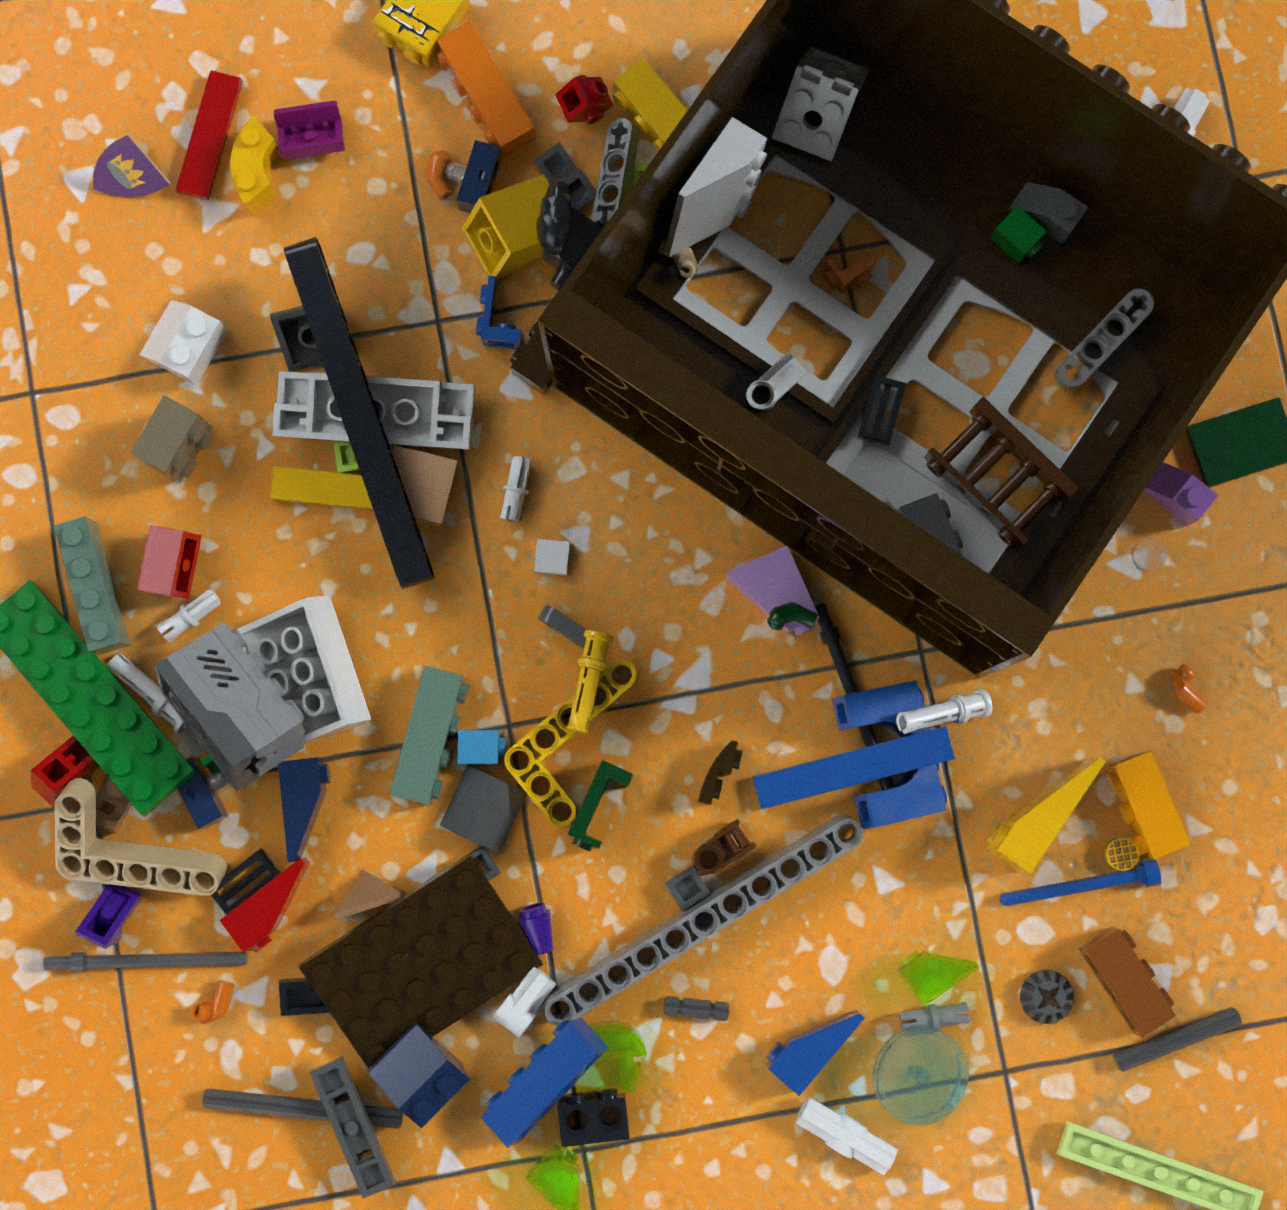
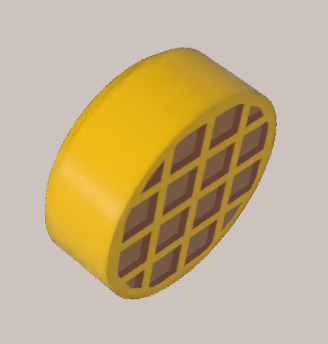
M1114 838L1104 848V859L1112 869L1128 871L1138 863L1139 852L1132 840L1128 838Z

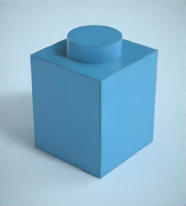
M458 730V764L500 765V757H505L506 737L500 738L499 730Z

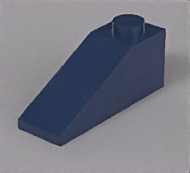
M323 758L290 760L278 764L287 862H294L302 857L326 794V784L331 782L329 764H324Z

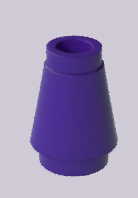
M535 903L519 910L521 917L518 921L535 953L542 955L553 951L551 913L549 909H546L545 903Z

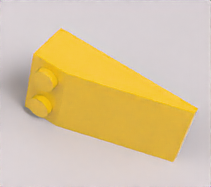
M1101 757L1083 760L1006 819L1001 826L996 824L986 838L989 844L985 850L1017 872L1031 874L1106 761Z

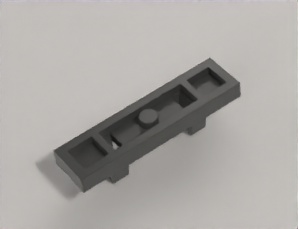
M343 1056L312 1069L309 1073L362 1198L364 1199L393 1186L396 1180ZM346 1096L350 1097V1099H347L341 1103L336 1104L342 1098Z

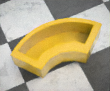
M254 116L246 122L237 135L230 159L231 176L235 189L253 216L277 197L271 185L270 173L274 161L280 155L279 147L274 138Z

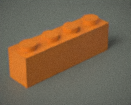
M470 21L437 39L439 52L436 53V57L443 70L447 71L450 69L455 77L451 81L460 97L466 95L471 105L468 106V110L476 124L482 122L487 132L484 133L488 144L500 147L501 155L505 157L535 140L534 126Z

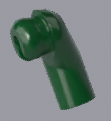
M788 602L774 607L769 612L770 617L767 619V623L770 628L777 631L782 630L785 624L796 621L811 629L818 614L795 602Z

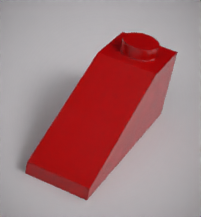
M73 735L30 770L31 787L54 808L56 799L69 781L75 778L87 780L99 765Z
M306 857L297 860L219 920L243 953L251 949L257 953L272 942L269 936L277 930L310 864Z

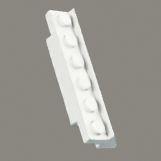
M279 371L277 403H274L272 436L349 441L326 373ZM366 376L389 444L454 449L470 448L475 419L473 418L474 384Z

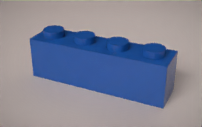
M582 1018L570 1022L568 1019L563 1021L552 1033L555 1038L548 1045L542 1044L530 1056L533 1060L526 1069L524 1067L519 1068L508 1079L511 1085L504 1092L498 1091L486 1103L488 1110L481 1118L507 1148L519 1143L609 1048Z

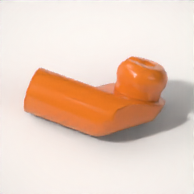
M435 151L429 156L425 174L427 182L439 200H445L453 193V190L443 177L445 168H448L449 164H451V157L446 151Z

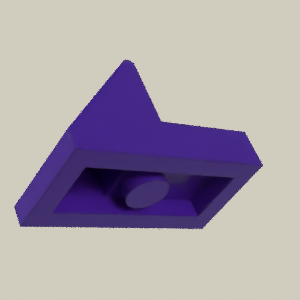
M108 884L75 931V935L104 949L116 944L121 940L123 925L139 903L141 894L124 886Z

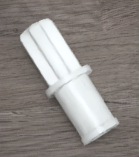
M514 456L512 458L507 486H503L506 492L502 512L499 517L501 519L513 520L514 522H520L524 496L529 493V490H526L531 460L526 457Z
M211 589L206 590L189 604H182L177 613L157 627L162 634L173 626L174 629L163 636L168 642H172L192 625L197 627L199 625L198 621L220 606L221 601Z

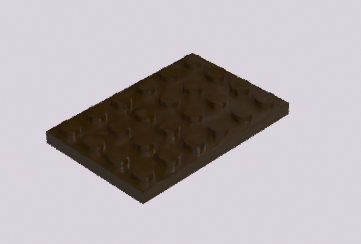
M469 853L299 963V969L369 1069L415 1022L431 1036H435L524 978L534 966L537 969L541 967L543 962L539 955L535 953L529 940L472 854Z

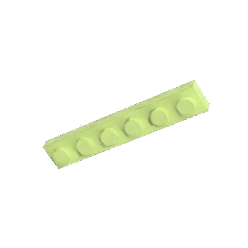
M1066 1121L1057 1150L1059 1156L1211 1210H1258L1264 1191L1069 1121Z

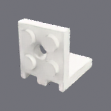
M810 46L796 68L772 139L832 162L855 99L865 82L869 68ZM808 111L818 112L822 117V123L818 126L808 124L805 119V113Z

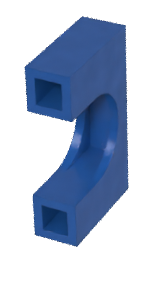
M916 680L847 694L832 699L839 731L867 725H882L890 728L900 738L931 730V727L904 734L897 727L896 717L898 713L923 708L924 696L921 689L918 688ZM939 764L904 772L899 782L889 789L855 796L862 829L879 827L947 811L945 804L947 802V794L945 788L940 783L938 774Z

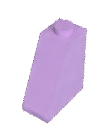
M788 546L726 573L728 582L767 617H770L769 612L774 607L788 602H795L817 613ZM796 621L785 624L782 630L787 634L795 631L796 635L799 636L815 627L813 625L810 629Z

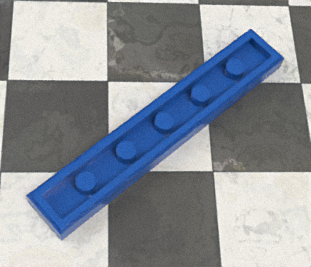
M947 726L755 776L753 781L760 808L766 809L954 760L955 755Z

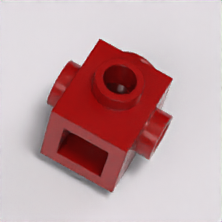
M579 75L570 80L569 83L555 94L567 123L586 122L588 125L597 123L603 119L604 113L613 106L608 89L601 77Z

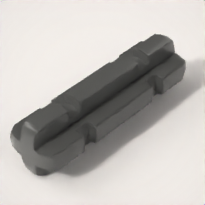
M667 996L664 999L663 1012L669 1016L682 1014V1017L709 1020V1017H714V1020L727 1021L729 1004L715 1001V1004H713L709 1000L690 998L679 1000V997Z

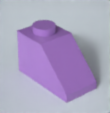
M1164 462L1144 489L1147 495L1186 526L1198 521L1218 497V494L1193 474Z

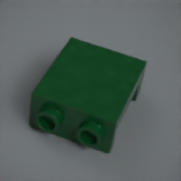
M602 760L568 835L574 837L572 844L589 852L593 846L598 849L601 847L603 841L586 833L587 828L610 779L629 787L634 776L632 773Z

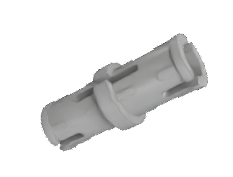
M962 1002L939 1007L936 1004H930L926 1009L899 1011V1020L914 1019L913 1022L900 1024L902 1033L932 1028V1031H938L941 1026L969 1024V1014L955 1016L957 1012L968 1011L967 1004Z

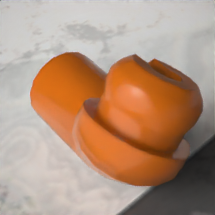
M1182 664L1177 670L1174 669L1171 674L1177 697L1195 714H1198L1205 709L1207 702L1188 683L1195 678L1194 671L1188 665Z
M218 980L214 997L203 1003H198L192 1008L191 1015L193 1020L201 1024H208L224 1016L229 1009L235 984Z

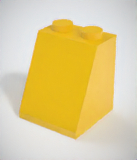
M544 174L480 197L461 228L488 277L495 276L498 281L543 256L544 249H542L538 241L536 222L540 215L541 200L550 185Z

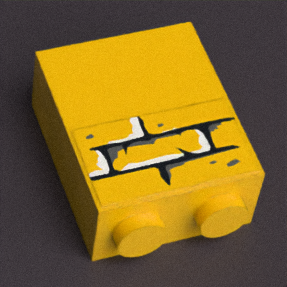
M387 0L372 23L377 34L376 37L381 43L389 48L396 46L403 51V55L415 64L421 62L430 67L436 58V53L439 52L436 40L455 30L471 5L469 0Z

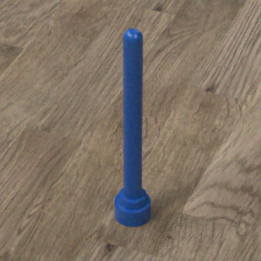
M1156 859L1140 861V865H1136L1134 869L1003 893L999 901L1003 906H1011L1136 882L1139 885L1145 884L1146 887L1161 885V874Z

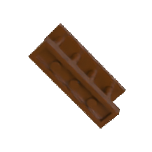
M983 396L969 411L973 416L971 418L972 423L941 454L932 447L924 456V459L927 461V468L938 478L943 476L999 530L997 534L1003 542L1011 547L1015 545L1017 548H1020L1029 540L1022 531L1053 499H1060L1062 502H1065L1079 487ZM988 430L996 438V445L963 477L950 462L981 431L986 432ZM1012 453L1020 461V468L987 500L974 485L1005 454L1009 455ZM1029 476H1036L1044 484V490L1011 523L998 508Z

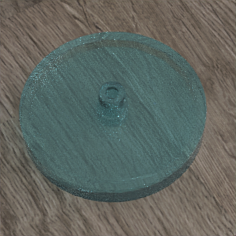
M927 1025L908 1027L894 1034L879 1051L873 1068V1088L882 1107L897 1120L915 1126L933 1124L948 1116L962 1100L969 1079L968 1061L959 1043L944 1031Z

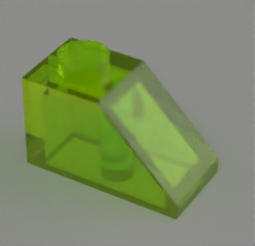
M915 950L901 960L903 966L897 969V971L919 1003L926 1006L980 967L975 961L928 951H923L919 954Z
M555 1142L527 1172L526 1179L557 1210H581L580 1166L576 1163L579 1158L569 1147H560Z

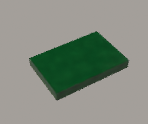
M1280 397L1189 425L1185 429L1203 482L1209 488L1287 464V417Z

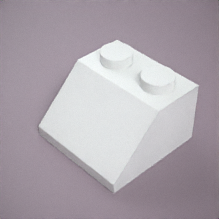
M171 300L142 349L140 356L197 386L228 330L221 321L197 308Z

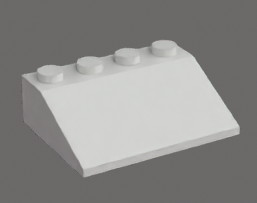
M731 118L678 194L664 255L671 257L729 227L736 216L742 218L751 204L749 199L756 189L754 184L762 171L759 168L767 156L763 152L767 141L766 137L737 119Z
M330 595L304 598L236 629L246 643V646L243 647L244 651L250 655L255 653L265 667V671L262 674L266 679L269 678L271 680L275 678L281 685L285 693L281 697L284 702L289 705L294 703L304 716L302 725L305 730L303 734L304 745L371 720Z

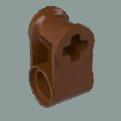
M739 819L734 820L713 835L714 837L700 845L693 852L692 864L699 873L714 874L756 847L754 842H749L739 827L741 823ZM731 834H732V836L734 837V839L736 840V842L738 843L739 847L737 846V844L735 843V841H734L733 838L731 837ZM704 850H710L716 856V863L711 869H705L699 863V855Z

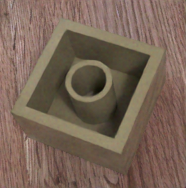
M164 395L130 453L152 468L181 483L184 477H189L196 465L194 459L200 449L203 450L208 446L212 438L211 430L213 427L198 413Z

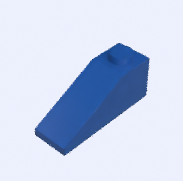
M855 1010L791 1037L784 1044L776 1043L766 1056L769 1059V1062L766 1064L767 1068L800 1096L865 1017Z

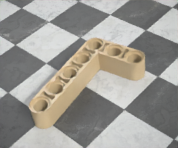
M75 778L69 781L55 801V866L58 873L64 878L209 896L218 889L226 873L227 865L225 860L215 853L96 839V793L93 785L85 779Z

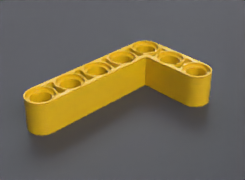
M617 660L608 666L604 673L600 674L597 688L605 691L606 700L600 706H593L589 724L635 685L637 673L634 665L629 661ZM620 667L627 668L632 674L631 680L625 685L617 684L613 680L614 671ZM574 696L514 744L506 752L504 758L507 770L548 820L559 827L568 826L574 822L578 814L577 806L542 763L578 733L566 729L567 726L562 722L564 712L572 709ZM543 730L552 731L555 736L554 744L547 749L540 748L537 744V736ZM518 751L526 752L529 756V764L523 770H516L511 763L512 756ZM538 777H546L550 782V790L543 796L535 794L532 789L533 781ZM560 802H566L572 810L571 817L563 822L558 821L553 815L554 807Z

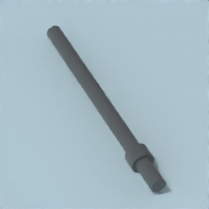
M74 952L70 956L44 957L43 967L44 970H70L71 973H86L87 969L247 965L248 955L247 952L88 956L86 952Z

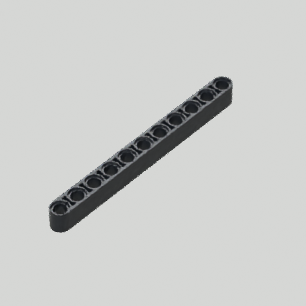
M315 236L284 247L286 260L398 582L404 590L433 580L435 578L424 542L321 245Z

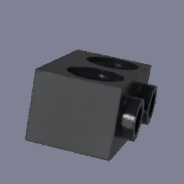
M613 1088L597 1091L598 1096L585 1098L582 1092L564 1095V1100L558 1101L557 1105L562 1147L630 1139L625 1093L618 1094V1089ZM607 1106H613L618 1109L620 1117L615 1122H606L600 1114L602 1109ZM573 1110L582 1111L586 1116V1122L578 1127L573 1126L568 1122L567 1115Z

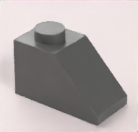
M1027 182L1008 210L1012 212L1018 205L1047 231L1046 235L1062 245L1088 206L1062 189Z

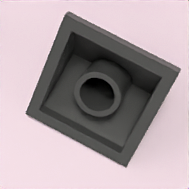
M303 306L270 314V319L289 372L322 364Z
M467 765L440 826L467 840L500 853L527 793L520 788Z

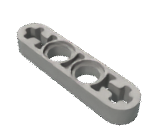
M618 118L613 121L606 135L592 220L602 228H604L631 188L640 134L638 127L626 118ZM623 158L622 168L617 172H613V163L617 159ZM618 188L617 198L613 202L607 203L608 193L612 189Z
M1135 289L1129 292L1059 365L1055 378L1060 387L1066 390H1074L1081 386L1150 314L1154 301L1149 292L1143 289ZM1142 300V310L1138 309L1130 318L1125 315L1133 305V301ZM1110 320H1118L1122 323L1124 332L1121 336H1113L1108 332L1107 323ZM1088 343H1096L1100 346L1102 355L1099 359H1091L1086 355L1085 346ZM1079 361L1084 364L1076 373L1078 380L1072 378L1069 381L1065 378L1067 374L1066 369L1071 370Z

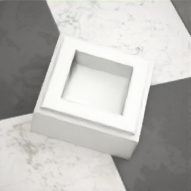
M537 539L534 572L567 575L570 542Z

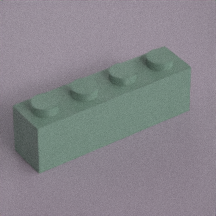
M84 516L54 525L88 652L101 655L131 646L97 522Z
M424 666L389 795L426 805H432L433 799L439 800L443 788V781L439 780L442 767H448L452 754V749L447 748L450 735L456 736L461 717L456 716L459 703H465L469 690V685L464 684L466 678L463 675Z

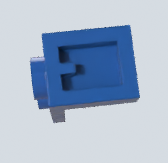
M489 276L488 285H482L480 304H485L484 316H478L476 335L481 336L483 346L516 350L523 343L521 330L516 329L515 325L508 323H499L497 327H492L498 284L495 276Z

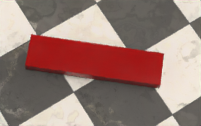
M210 70L175 189L178 193L209 201L242 88L243 80L240 77Z

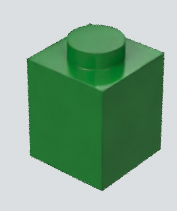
M1017 205L995 229L990 239L1019 264L1026 256L1032 259L1044 246L1041 239L1047 231Z

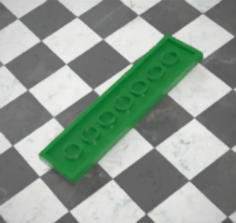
M29 580L0 604V649L142 816H147L197 773L95 653L88 652L86 642L33 581Z

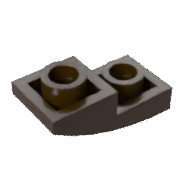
M731 740L714 760L704 779L697 802L711 805L713 798L719 799L723 780L717 779L718 773L731 775L732 768L739 769L742 750L737 749V741Z

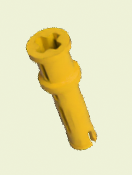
M591 630L584 631L586 642L583 655L578 658L577 662L581 670L571 715L566 728L583 734H588L589 721L600 674L604 673V670L607 669V664L605 663L609 643H612L614 638L609 634Z

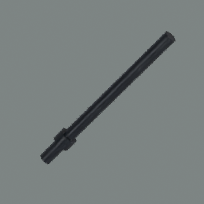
M819 604L815 608L820 617L818 622L822 632L819 634L823 645L827 644L845 694L859 692L839 641L842 637L838 626L834 627L826 604ZM871 725L858 727L865 747L878 744ZM891 776L878 779L882 790L894 786Z

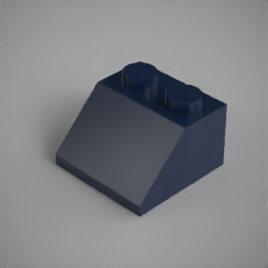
M417 1022L367 1070L368 1074L396 1107L420 1128H423L470 1080L461 1061Z

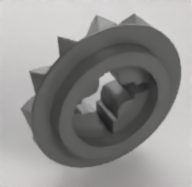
M1039 970L1032 973L1024 981L1020 991L1021 1005L1025 1013L1034 1021L1041 1024H1056L1063 1018L1068 1017V1013L1074 1005V989L1067 978L1053 970ZM1040 987L1049 992L1058 987L1053 994L1055 1003L1058 1006L1045 1003L1038 1008L1043 997L1037 988Z

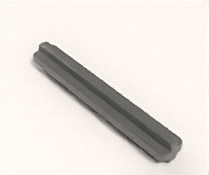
M1234 1008L1226 1009L1117 1052L1113 1055L1114 1062L1117 1068L1123 1072L1240 1026L1242 1024L1240 1014Z

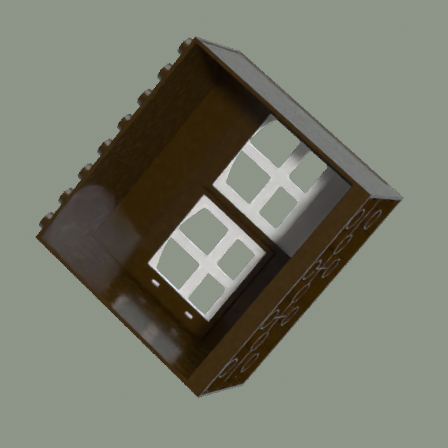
M766 0L539 317L538 325L551 385L978 678H982L1032 657L1287 279V185L1276 184L1271 188L1248 173L1251 169V164L1240 151L1224 144H1216L1210 148L1188 133L1190 130L1188 120L1176 109L1163 104H1156L1151 109L1128 94L1130 90L1128 81L1115 69L1101 64L1095 65L1090 69L1068 54L1070 51L1068 42L1054 29L1044 25H1036L1031 30L1008 15L1010 7L1006 0ZM810 46L869 68L865 82L855 99L832 162L772 139L796 68ZM808 111L805 113V119L808 124L818 126L822 123V117L818 112ZM732 117L767 138L763 150L767 156L759 168L762 171L754 184L756 187L766 174L771 173L813 186L833 195L835 198L830 209L789 265L781 263L736 233L730 226L690 246L697 261L698 269L709 253L717 250L771 287L772 291L746 326L739 325L687 289V284L692 277H681L673 258L658 253L663 237L668 238L679 192ZM1027 182L1062 189L1088 206L1062 245L1045 234L1041 239L1044 246L1032 259L1026 256L1019 264L990 239L995 229L1011 213L1008 210ZM854 214H861L890 243L905 263L903 272L873 315L867 319L843 305L809 280L813 271ZM1135 289H1143L1150 293L1154 301L1150 314L1090 375V378L1103 393L1104 400L1069 451H1063L1009 414V406L1051 345L1058 344L1070 355L1129 292ZM1142 300L1133 301V305L1125 315L1130 318L1138 309L1142 310ZM964 303L994 310L1032 327V334L991 394L985 398L1079 487L1065 502H1062L1060 499H1053L1022 531L1029 540L1020 548H1017L1015 545L1011 547L1003 542L997 534L999 530L943 476L940 478L935 476L927 468V461L924 459L928 450L894 428L889 447L882 446V444L877 442L876 444L871 443L866 439H857L874 375L905 382L906 385L908 382L914 381L968 417L969 425L972 423L971 418L973 416L969 411L983 396L928 359L929 351ZM791 304L799 305L851 341L850 348L828 379L820 380L808 372L769 410L755 409L747 401L746 392L750 384L757 381L784 356L766 342V338ZM1110 320L1107 323V330L1111 335L1121 336L1123 334L1124 328L1121 322ZM1088 343L1085 346V353L1089 358L1099 359L1101 357L1102 350L1098 344ZM1080 361L1078 362L1081 367L1084 366ZM883 384L878 386L866 432L872 433L885 386ZM765 386L758 387L754 391V400L760 405L767 403L771 397L769 388ZM891 387L879 431L881 436H885L888 425L885 421V415L893 405L897 388ZM988 430L986 432L981 431L950 462L963 477L966 475V469L987 438L993 436ZM977 483L974 485L987 500L993 495ZM938 493L940 500L945 499L950 509L951 517L948 518L952 531L957 530L962 539L963 548L960 549L962 554L960 555L884 502L888 499L898 510L900 506ZM1005 502L998 508L1011 523L1021 514Z

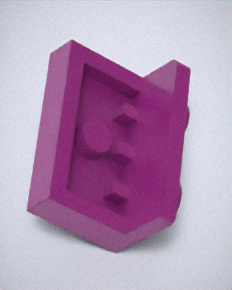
M337 101L274 110V119L278 128L279 153L282 160L345 151L343 122Z

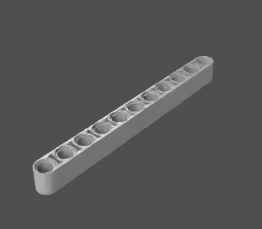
M848 815L835 816L713 891L710 895L685 911L679 912L552 990L545 999V1015L547 1020L555 1026H559L566 1019L569 1022L576 1020L844 855L861 843L863 838L861 825ZM844 824H852V835L847 839H839V828ZM817 841L824 842V852L817 857L810 856L809 849L811 845ZM785 860H796L797 867L795 871L790 874L781 873V865ZM763 876L768 878V886L765 890L760 892L752 890V883L757 877ZM736 894L740 896V902L736 908L727 909L723 906V901L728 895ZM699 913H710L712 919L708 925L699 927L694 923L695 917ZM671 930L683 932V938L679 943L670 944L666 941V936ZM644 947L652 948L655 951L654 957L649 961H641L637 958L639 950ZM615 965H621L626 968V973L622 978L613 979L608 975L610 968ZM585 983H593L598 987L597 992L590 997L582 995L579 990ZM556 1001H564L569 1005L568 1010L563 1014L554 1013L550 1007Z

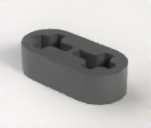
M546 604L537 618L584 649L586 642L584 631L586 629Z

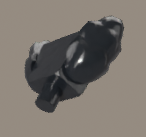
M554 179L549 185L545 196L541 200L540 215L536 222L538 241L542 249H544L543 259L557 269L550 282V285L557 290L562 287L603 229L575 207L571 208L568 186L563 179Z

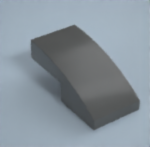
M560 142L532 161L541 175H545L549 184L554 179L566 181L571 198V208L575 207L579 210L596 197V190L583 171L576 167Z
M693 865L665 882L682 911H685L711 894ZM701 912L695 917L694 923L699 927L706 926L710 923L712 915L708 912Z

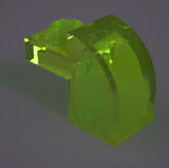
M621 1021L591 1022L590 1027L609 1047L598 1060L619 1058L622 1093L636 1092L635 1083L642 1082L641 1063L640 1061L634 1062V1057L647 1056L643 1038L635 1028Z

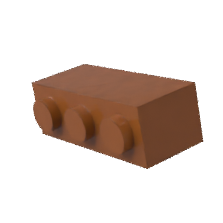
M1111 927L1078 949L1133 1034L1143 1038L1176 1016L1171 1009L1174 1002L1164 988L1158 989L1152 980L1155 973L1145 959L1139 960L1133 950L1136 948V944L1126 930L1121 932L1120 929Z

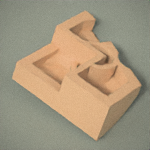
M393 446L392 453L415 519L435 526L442 524L457 461L417 450Z

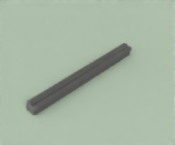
M207 1089L202 1100L203 1107L208 1109L330 1121L321 1100ZM364 1105L372 1126L396 1129L401 1127L403 1112L399 1109Z

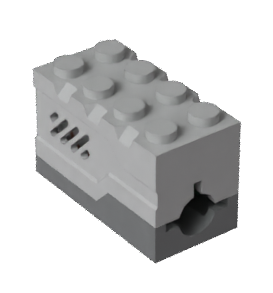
M222 622L190 644L156 663L155 669L162 695L237 792L304 748L303 734L305 730L302 725L304 716L294 703L291 705L286 704L281 698L285 693L275 678L271 680L269 678L266 679L262 674L265 671V667L260 658L255 653L250 655L244 651L243 647L246 646V643L241 634L236 629L231 631L226 623Z

